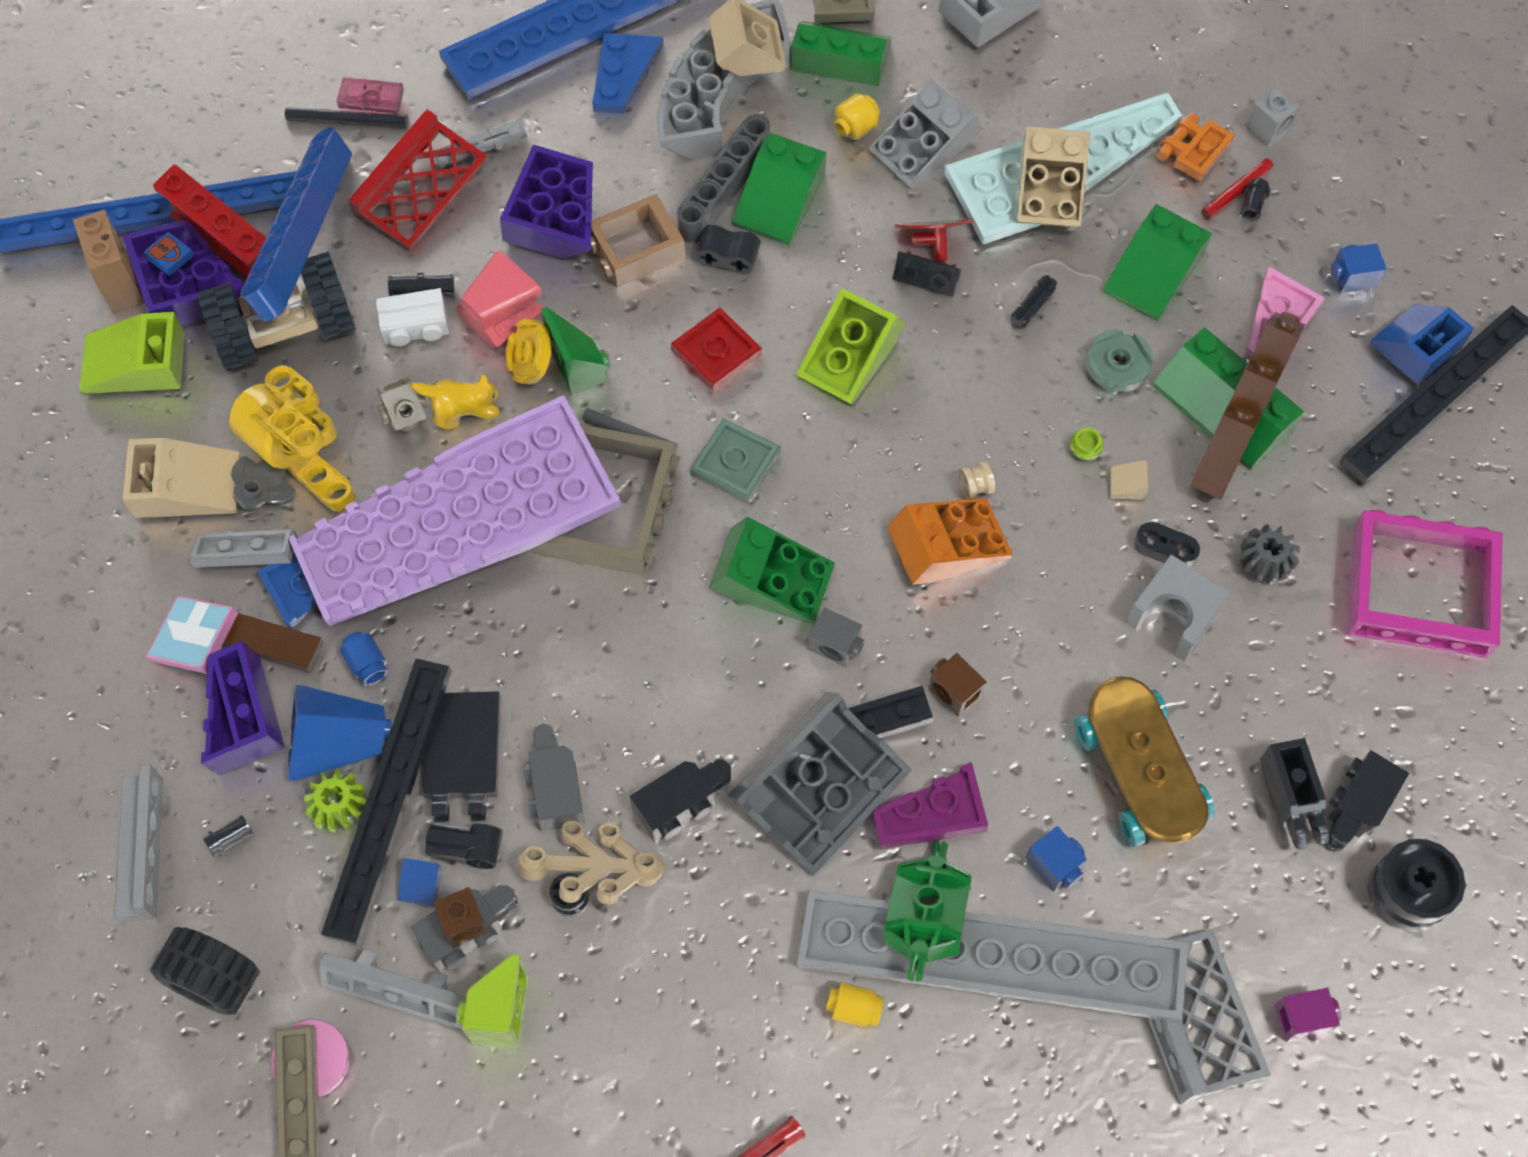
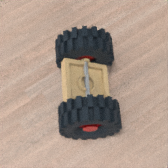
M329 251L307 258L301 271L303 280H297L284 311L276 318L267 322L259 318L244 298H239L240 303L238 302L230 282L197 292L207 328L226 371L257 362L259 360L257 348L272 345L276 342L319 329L317 321L325 340L356 330Z

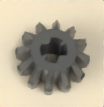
M1268 523L1262 527L1261 531L1257 528L1252 529L1248 537L1244 538L1240 545L1242 552L1239 556V562L1247 564L1245 574L1255 572L1257 574V582L1261 581L1263 577H1267L1270 584L1276 582L1278 577L1282 580L1287 579L1291 571L1296 569L1299 563L1297 555L1300 552V546L1292 544L1294 534L1284 536L1282 534V526L1277 528L1276 531H1272Z

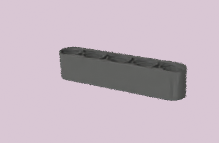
M752 114L744 119L677 210L678 230L685 242H699L704 227L714 225L748 179L755 158L768 133H770V121L764 115Z

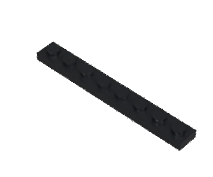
M1511 305L1345 453L1339 463L1363 484H1366L1528 337V317Z
M415 658L321 935L325 938L356 946L361 944L452 673L451 668L447 665Z

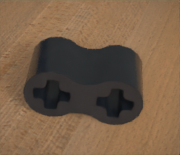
M707 225L703 229L695 258L699 263L707 267H724L739 274H749L754 268L761 241L756 235L747 231L733 232L718 225Z

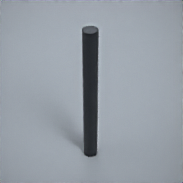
M285 108L286 120L408 126L407 114Z

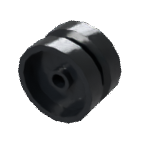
M1408 839L1395 845L1371 870L1367 883L1369 901L1377 915L1390 926L1405 932H1422L1436 926L1460 904L1466 888L1464 871L1455 855L1443 845L1428 839Z

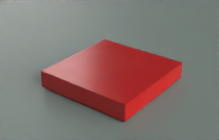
M720 307L671 343V349L713 391L762 355V347Z

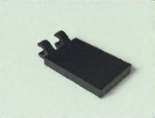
M499 691L444 693L425 750L423 795L425 799H433L431 815L434 816L435 823L450 822V798H469L468 815H471V822L486 821L487 797L498 796L501 708Z

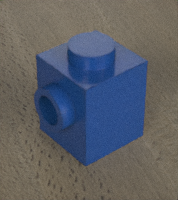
M1377 243L1361 246L1349 245L1341 248L1335 261L1331 264L1332 279L1337 281L1341 293L1378 288L1387 271Z
M1058 825L1033 844L1025 857L1054 892L1063 884L1068 889L1078 882L1084 875L1081 870L1087 861L1081 844L1073 837L1068 838Z

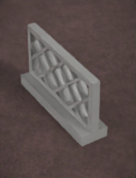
M1213 930L1174 939L1175 941L1189 942L1187 964L1202 972L1203 975L1197 988L1185 981V991L1192 994L1193 999L1188 1011L1183 1009V1022L1154 1018L1147 1019L1180 1104L1270 1076V1071ZM1205 942L1210 955L1207 965L1189 956L1193 944ZM1209 977L1222 984L1225 993L1221 1001L1203 992ZM1199 1000L1218 1009L1212 1024L1194 1015ZM1223 1013L1236 1019L1239 1027L1236 1038L1218 1028ZM1190 1022L1208 1032L1202 1048L1191 1042L1188 1038L1186 1031ZM1214 1036L1232 1046L1226 1061L1208 1052ZM1238 1050L1251 1057L1256 1071L1245 1073L1233 1066ZM1204 1060L1223 1069L1218 1082L1206 1084L1201 1071ZM1229 1073L1235 1076L1233 1078L1227 1079Z

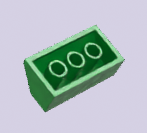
M1204 327L1179 349L1155 379L1153 386L1213 437L1248 363ZM1276 387L1240 460L1249 470L1254 468L1295 431L1304 414V411Z

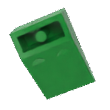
M746 517L731 527L709 587L740 603L812 624L816 620L835 562L754 519Z

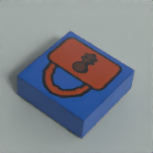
M169 232L144 251L146 259L169 276L193 257L192 250Z

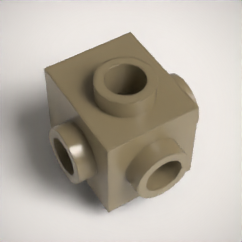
M407 376L376 388L382 404L377 406L384 424L391 423L395 431L400 429L403 432L413 430L421 425L420 421L427 418L423 410L428 407L425 396L419 395L411 388L412 382Z

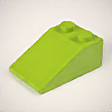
M841 288L796 375L853 405L891 353L906 323L897 315Z

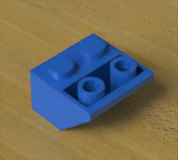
M1414 304L1373 337L1369 344L1419 385L1462 349L1474 327L1450 307Z

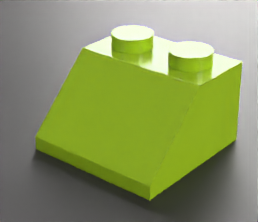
M512 954L468 989L466 1001H460L457 1021L459 1025H462L463 1032L473 1045L518 1049L529 975L520 955Z

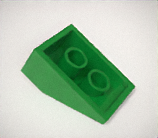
M768 133L755 158L735 212L732 226L790 246L825 177L827 152Z
M1155 204L1138 228L1103 287L1102 292L1159 321L1203 258L1212 233Z

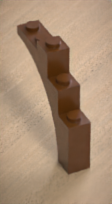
M1275 312L1269 319L1190 486L1222 499L1306 325L1301 323L1300 318L1289 312H1282L1281 314Z

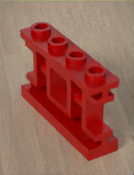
M173 164L153 184L155 191L171 203L170 206L174 210L169 216L174 222L187 219L209 244L213 253L244 279H247L266 237L179 166Z

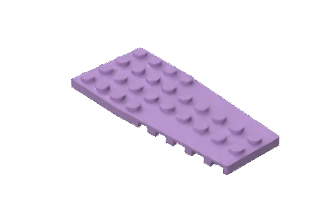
M562 395L463 441L434 457L435 463L419 470L416 467L404 474L406 479L391 487L385 484L375 489L376 495L360 504L353 501L344 506L346 511L329 521L325 517L314 523L316 528L298 538L294 534L291 535L289 541L326 623L329 626L525 552L621 507L620 498L565 396Z

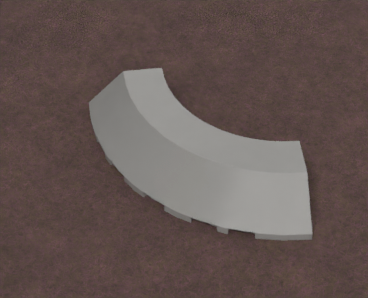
M765 0L752 4L753 7L777 20L786 69L791 68L792 42L780 0ZM711 29L707 32L703 30L689 43V48L681 57H677L669 70V77L660 93L661 98L658 110L660 146L691 160L717 156L722 150L721 127L729 107L749 85L772 74L738 76L722 69L717 65L715 59L716 54Z

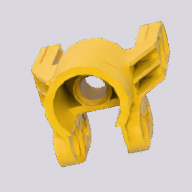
M289 366L275 367L266 375L265 383L248 388L235 400L229 417L231 431L269 465L278 469H287L301 485L333 511L346 510L344 506L355 501L356 493L348 480L317 454L322 447L331 444L336 439L337 429L331 418L317 407L319 397L311 383ZM290 378L289 382L285 385L275 387L280 380ZM298 392V394L303 398H295L294 395ZM327 473L326 477L320 482H312L316 475ZM337 490H346L342 497L330 499Z

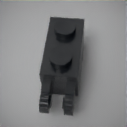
M1302 738L1270 744L1260 758V762L1281 826H1287L1293 845L1297 849L1305 848L1307 845V837L1302 824L1305 822H1309L1317 844L1328 843L1329 833L1322 814L1326 810V798L1306 739Z
M1372 750L1362 760L1355 757L1345 773V776L1350 778L1345 788L1339 785L1328 801V804L1333 806L1327 819L1333 823L1328 830L1329 841L1326 843L1327 847L1334 852H1339L1352 841L1354 836L1358 838L1370 836L1374 828L1381 824L1410 773Z
M718 758L713 763L710 762L699 769L695 763L684 761L629 796L632 809L654 842L662 837L665 840L672 838L682 830L684 823L692 818L699 820L712 811L713 805L716 804L715 795L722 791L724 787H727L728 784L730 785V763H727V760H723V758L721 760Z

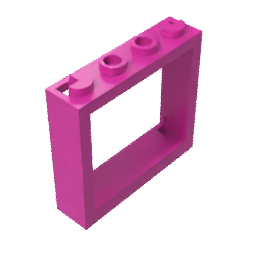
M1364 510L1354 525L1347 635L1488 659L1500 645L1503 533L1490 531L1486 527L1471 528L1459 526L1450 521L1434 522L1422 520L1413 515L1398 516L1387 514L1382 510ZM1373 535L1483 552L1482 629L1369 610Z

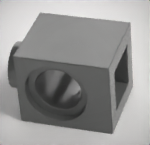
M824 608L809 635L808 650L846 667L850 658L856 659L863 648L865 640L861 638L862 624Z

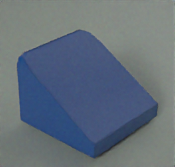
M404 858L401 866L398 901L434 906L433 902L437 899L443 873L440 864Z

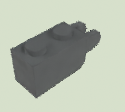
M542 723L533 730L535 751L528 752L530 764L523 765L527 787L533 786L535 798L528 799L531 820H538L542 832L562 828L563 824L567 821H577L585 824L573 752L566 746H558L554 728L551 725Z
M502 884L501 887L498 886V889H493L483 897L478 890L470 889L489 933L455 948L448 941L436 910L410 927L439 973L444 969L449 971L458 967L466 960V954L477 947L479 949L485 948L498 938L497 933L503 930L499 922L510 916L511 912H514L517 906H519L514 888L512 889L507 884Z

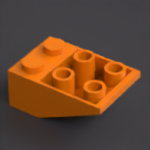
M987 498L907 504L887 526L912 585L941 582L1013 556Z

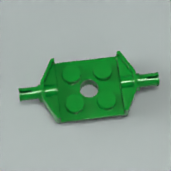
M936 840L933 842L932 854L928 855V858L901 863L897 867L884 927V943L910 959L906 974L910 981L914 980L915 970L916 982L923 980L926 962L951 957L960 953V941L969 891H971L972 876L947 861L946 854L949 846L945 841H942L940 852V840ZM923 897H933L938 902L933 905H924L919 900Z

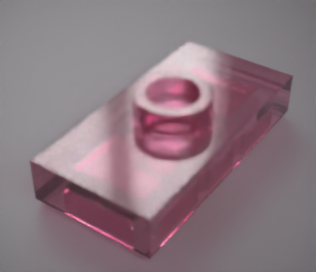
M343 77L336 102L338 108L398 114L404 93L403 83Z

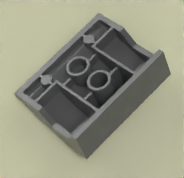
M825 692L727 796L759 828L813 876L912 769L883 739L867 729L847 708L844 699L838 693Z

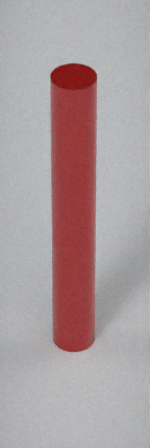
M1268 158L1262 160L1201 210L1202 216L1207 220L1211 219L1243 193L1248 183L1255 178H1261L1273 168L1272 161Z

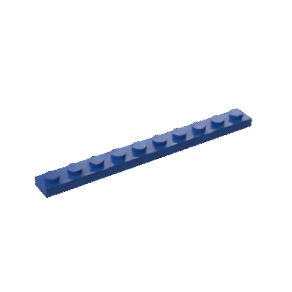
M297 171L203 187L237 214L281 207ZM157 193L0 219V253L79 240L73 219L104 209L117 234L173 223L174 221L169 214L174 209L170 206L171 203Z

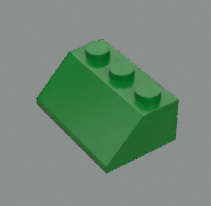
M807 21L798 23L792 43L791 71L879 87L891 36Z

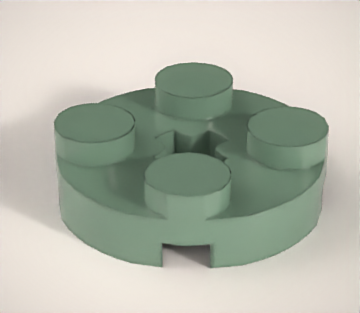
M1118 329L1103 332L1094 339L1086 357L1088 373L1109 394L1137 389L1145 383L1150 375L1153 363L1152 349L1141 336L1135 333L1131 336L1123 334L1124 330ZM1114 356H1117L1119 359L1125 358L1127 360L1125 365L1115 364L1113 362Z

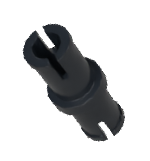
M424 272L417 273V276H388L389 296L441 288L442 294H455L453 274L425 276Z

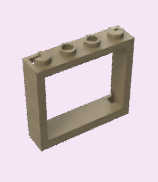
M580 424L594 449L659 461L635 549L632 550L559 535L525 552L644 576L647 563L651 564L652 559L655 558L656 545L653 544L655 534L661 535L664 515L661 512L663 505H669L673 487L669 485L672 475L677 476L680 456H676L675 442Z

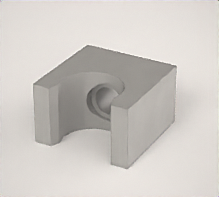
M1170 555L1133 604L1126 623L1137 629L1142 626L1144 619L1152 613L1168 612L1175 615L1181 621L1184 632L1175 648L1174 655L1185 661L1219 615L1231 593L1175 556Z

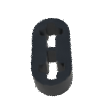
M1147 522L1141 525L1134 540L1135 548L1139 553L1162 563H1165L1170 555H1173L1192 567L1200 554V546L1195 538L1155 522ZM1149 534L1155 536L1153 545L1146 542ZM1181 547L1188 549L1185 557L1179 555Z

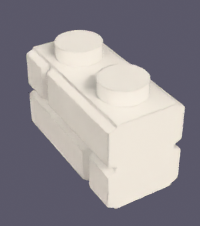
M441 288L376 299L379 325L385 345L404 346L410 341L419 339L435 341L443 335L450 334Z

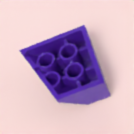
M533 144L500 217L502 241L561 259L590 251L593 162Z
M187 219L122 235L147 313L174 312L182 327L205 321L197 292L230 282L237 299L241 296L240 293L244 286L243 282L235 278L229 271L228 265L213 253L209 244ZM167 232L189 247L193 253V257L170 276L146 259L144 253L147 248Z

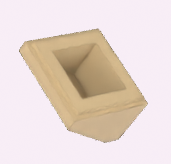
M1147 460L1110 467V499H1145L1148 491Z

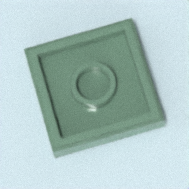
M723 418L691 466L690 475L749 503L781 453V446Z

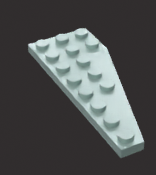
M1165 93L1058 128L1090 132L1084 193L1175 127L1181 120L1182 114L1169 93ZM1023 140L945 165L944 174L967 217L974 219V222L971 224L982 245L1041 225L1017 222Z

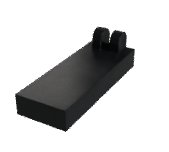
M923 685L848 708L867 729L880 738L934 722Z

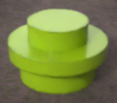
M1086 427L1076 431L1070 440L1072 453L1082 460L1097 458L1102 453L1104 447L1100 433L1093 428Z

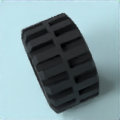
M174 927L150 968L154 978L164 986L205 1008L225 1015L237 1014L260 973L254 962L239 951L209 935L185 927Z

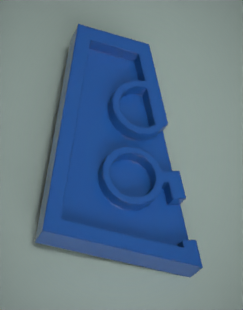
M604 33L592 103L593 112L624 114L639 88V82L644 73H648L654 56L657 52L660 53L664 46L663 37Z
M295 552L291 563L270 564L258 570L262 581L288 628L292 629L317 605Z

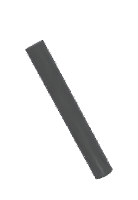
M589 408L584 411L582 420L604 429L670 441Z

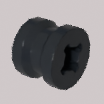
M564 873L553 880L549 894L553 906L559 914L574 917L586 909L589 903V894L586 890L576 902L569 903L563 901L559 896L560 882L566 877H579L574 873ZM573 888L566 889L568 891H575Z

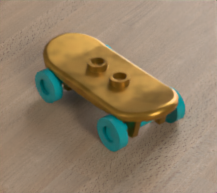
M1114 677L1101 683L1092 694L1088 714L1075 717L1074 726L1078 739L1086 751L1098 748L1099 745L1101 746L1130 809L1120 812L1118 815L1120 828L1126 841L1131 847H1136L1145 843V833L1165 843H1181L1198 836L1204 829L1207 820L1215 817L1214 803L1206 787L1201 783L1198 784L1168 723V712L1162 696L1157 690H1151L1143 682L1131 677Z

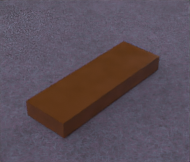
M238 613L222 647L226 648L243 641L261 659L310 673L323 645V640L321 637Z

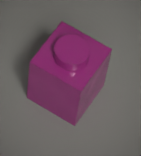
M1328 987L1284 996L1275 1004L1286 1042L1328 1034L1340 1026V1007L1334 997L1331 998Z

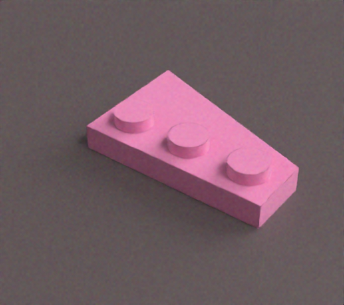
M1268 266L1246 356L1252 357L1269 319L1275 312L1280 314L1282 312H1289L1300 318L1301 323L1306 324L1305 329L1322 305L1325 297Z

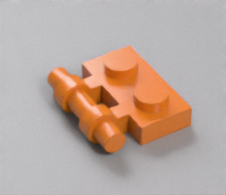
M1190 113L1176 124L1175 132L1171 136H1166L1161 142L1156 157L1164 162L1169 156H1177L1174 167L1200 182L1232 144L1235 134L1210 119L1202 127L1197 124L1199 122L1198 115ZM1190 137L1192 139L1188 145L1182 142L1185 138Z

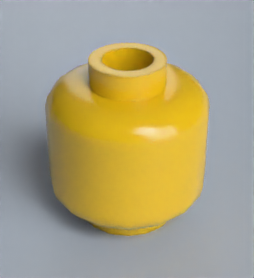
M855 93L835 108L834 127L841 136H847L852 140H859L878 125L879 107L871 96Z

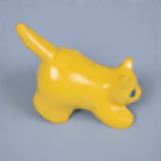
M482 375L476 383H462L450 379L435 381L431 385L416 382L411 384V388L416 393L429 397L434 413L433 422L442 429L454 430L459 427V421L462 416L473 415L481 419L491 420L497 418L500 414L499 408L492 405L498 397V391L492 383L488 382L486 375Z

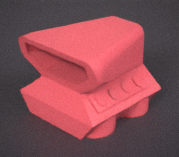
M498 251L491 257L461 297V303L455 307V310L462 321L493 349L496 347H506L511 332L516 333L518 326L515 325L525 318L538 320V314L541 313V309L544 307L536 301L541 295L538 283L502 251Z

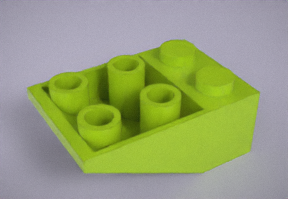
M175 313L139 314L86 334L80 393L180 389L185 332Z

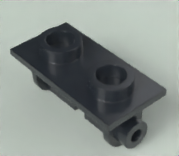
M898 251L892 279L953 297L962 269L956 268V264L951 266L913 255L911 251L906 253Z

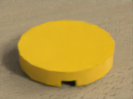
M525 318L515 325L518 326L516 333L511 332L508 338L506 365L508 371L513 372L514 377L512 379L515 382L533 385L542 379L548 368L551 356V338L548 328L542 321Z

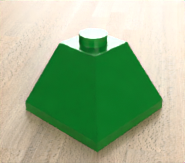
M548 307L541 309L543 323L548 328L551 338V353L571 396L607 383L606 369L610 368V363L604 349L598 351L591 337Z

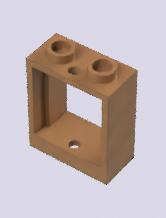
M657 194L592 220L590 251L593 255L598 253L601 259L599 263L606 278L611 277L617 288L685 259L684 239ZM649 221L661 243L618 260L606 238Z
M105 209L73 219L89 271L113 314L144 304L127 251Z

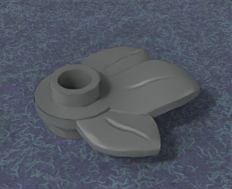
M244 456L238 459L232 468L231 477L236 484L234 487V498L244 509L256 510L262 507L264 503L277 505L285 503L292 498L296 490L283 482L286 469L274 468L265 460H261L256 464L250 458Z

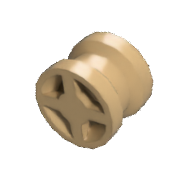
M986 460L978 462L972 468L967 466L958 468L959 483L966 499L976 498L977 494L982 492L986 494L995 492L994 475Z

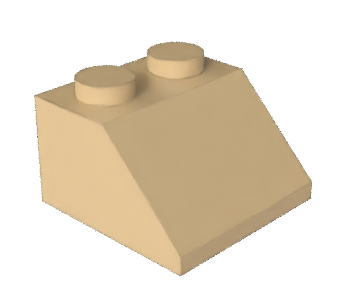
M728 0L709 16L711 36L716 54L715 59L717 65L722 69L738 76L780 72L787 68L776 19L743 0Z

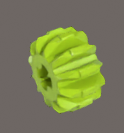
M336 769L333 777L329 778L326 773L322 772V782L320 784L316 782H310L309 784L310 789L314 793L304 795V802L309 805L305 813L309 819H314V824L318 829H322L327 825L328 830L335 834L339 824H342L345 830H350L351 824L349 820L353 818L360 821L362 814L359 812V809L365 807L367 800L362 796L365 794L366 789L363 784H357L356 776L351 773L344 777L342 771ZM333 799L336 801L341 800L339 803L331 802Z

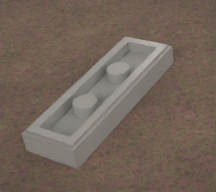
M294 529L197 534L189 562L193 568L291 563L294 550L289 537L294 534L298 538V535Z

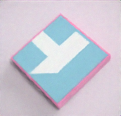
M177 596L146 657L155 663L208 674L209 654L221 649L238 612L233 607Z

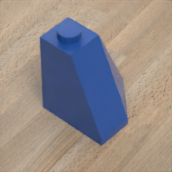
M295 685L290 730V746H292V749H289L288 780L297 781L382 754L383 741L388 740L392 727V721L386 719L384 706L304 685Z

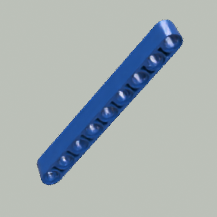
M334 127L323 129L311 140L241 290V296L264 322L276 318L287 306L352 157V151Z

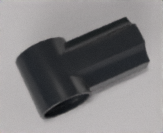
M431 823L426 835L425 853L431 857L460 860L475 868L494 869L496 868L503 831L498 827L488 824H472L471 828Z

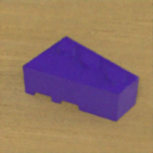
M243 641L209 654L206 698L209 700L208 717L204 719L203 730L206 732L205 752L201 753V764L216 774L221 775L285 748L260 656Z

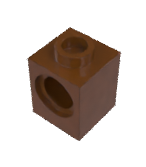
M958 653L949 660L946 658L941 659L930 671L932 675L929 689L958 717L984 694L987 681Z
M469 887L433 902L445 935L453 948L489 933L475 897Z

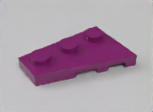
M972 762L962 766L959 772L947 778L942 776L932 781V785L916 793L910 792L873 810L872 818L880 850L988 831V822Z

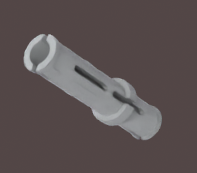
M519 118L497 128L490 126L487 128L488 131L464 140L472 145H478L475 147L484 153L492 149L499 151L503 145L526 138L527 134ZM505 133L508 134V135L502 136V137H500V138L493 139V138H495V137H497V136H500V135H503V134H505ZM489 139H493L492 141L483 143L484 141H487V140H489ZM448 145V146L443 147V148H441V149L451 148V145ZM469 153L456 155V162L473 156ZM452 155L435 157L440 169L453 164Z

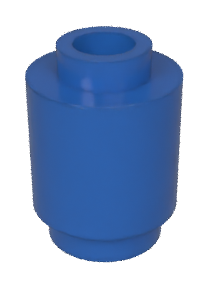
M354 632L343 640L340 653L357 681H361L364 686H369L380 681L388 674V669L386 668L387 661L370 633Z

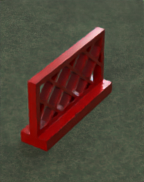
M426 109L348 199L352 214L361 220L366 219L407 250L411 251L487 162L488 157L440 123L437 115ZM441 133L450 140L451 148L433 150L432 141ZM469 153L476 158L471 166L457 168L456 155ZM452 155L454 168L435 170L434 157ZM430 158L432 171L413 173L412 165L417 159ZM455 176L456 184L452 189L438 191L436 178ZM433 178L434 191L416 193L414 180ZM397 182H411L412 194L394 196L393 187ZM435 198L436 207L432 212L418 214L417 200ZM413 201L415 214L396 216L395 203ZM391 204L392 217L377 218L372 214V211L378 205ZM416 221L417 230L409 239L398 233L397 223Z

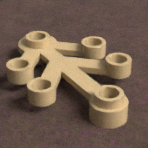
M567 821L562 826L561 840L566 845L576 848L585 857L547 855L542 848L531 846L521 853L518 871L524 879L530 881L543 879L547 875L548 870L585 872L578 878L566 877L562 879L559 889L560 898L565 902H576L581 898L582 893L599 882L597 899L601 903L609 905L616 903L619 896L635 884L644 887L655 884L663 875L664 863L654 853L638 852L620 837V828L614 823L602 824L598 830L597 840L601 846L612 848L623 859L611 858L583 835L584 827L581 823ZM610 873L622 874L616 880L610 878L603 879ZM573 888L575 891H568L566 889ZM605 890H611L613 892L607 893L605 892Z

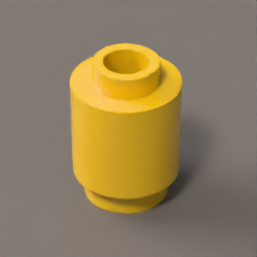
M840 982L838 989L830 988L826 1010L832 1011V1020L867 1028L868 1025L877 1027L883 1008L884 997L875 995V990Z

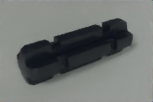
M1049 275L1041 277L1037 282L1038 285L1034 286L1022 300L1021 306H1018L1011 314L1010 321L1012 324L1017 325L1019 328H1024L1030 322V317H1034L1047 301L1046 297L1051 296L1056 290L1057 281L1054 278H1051Z

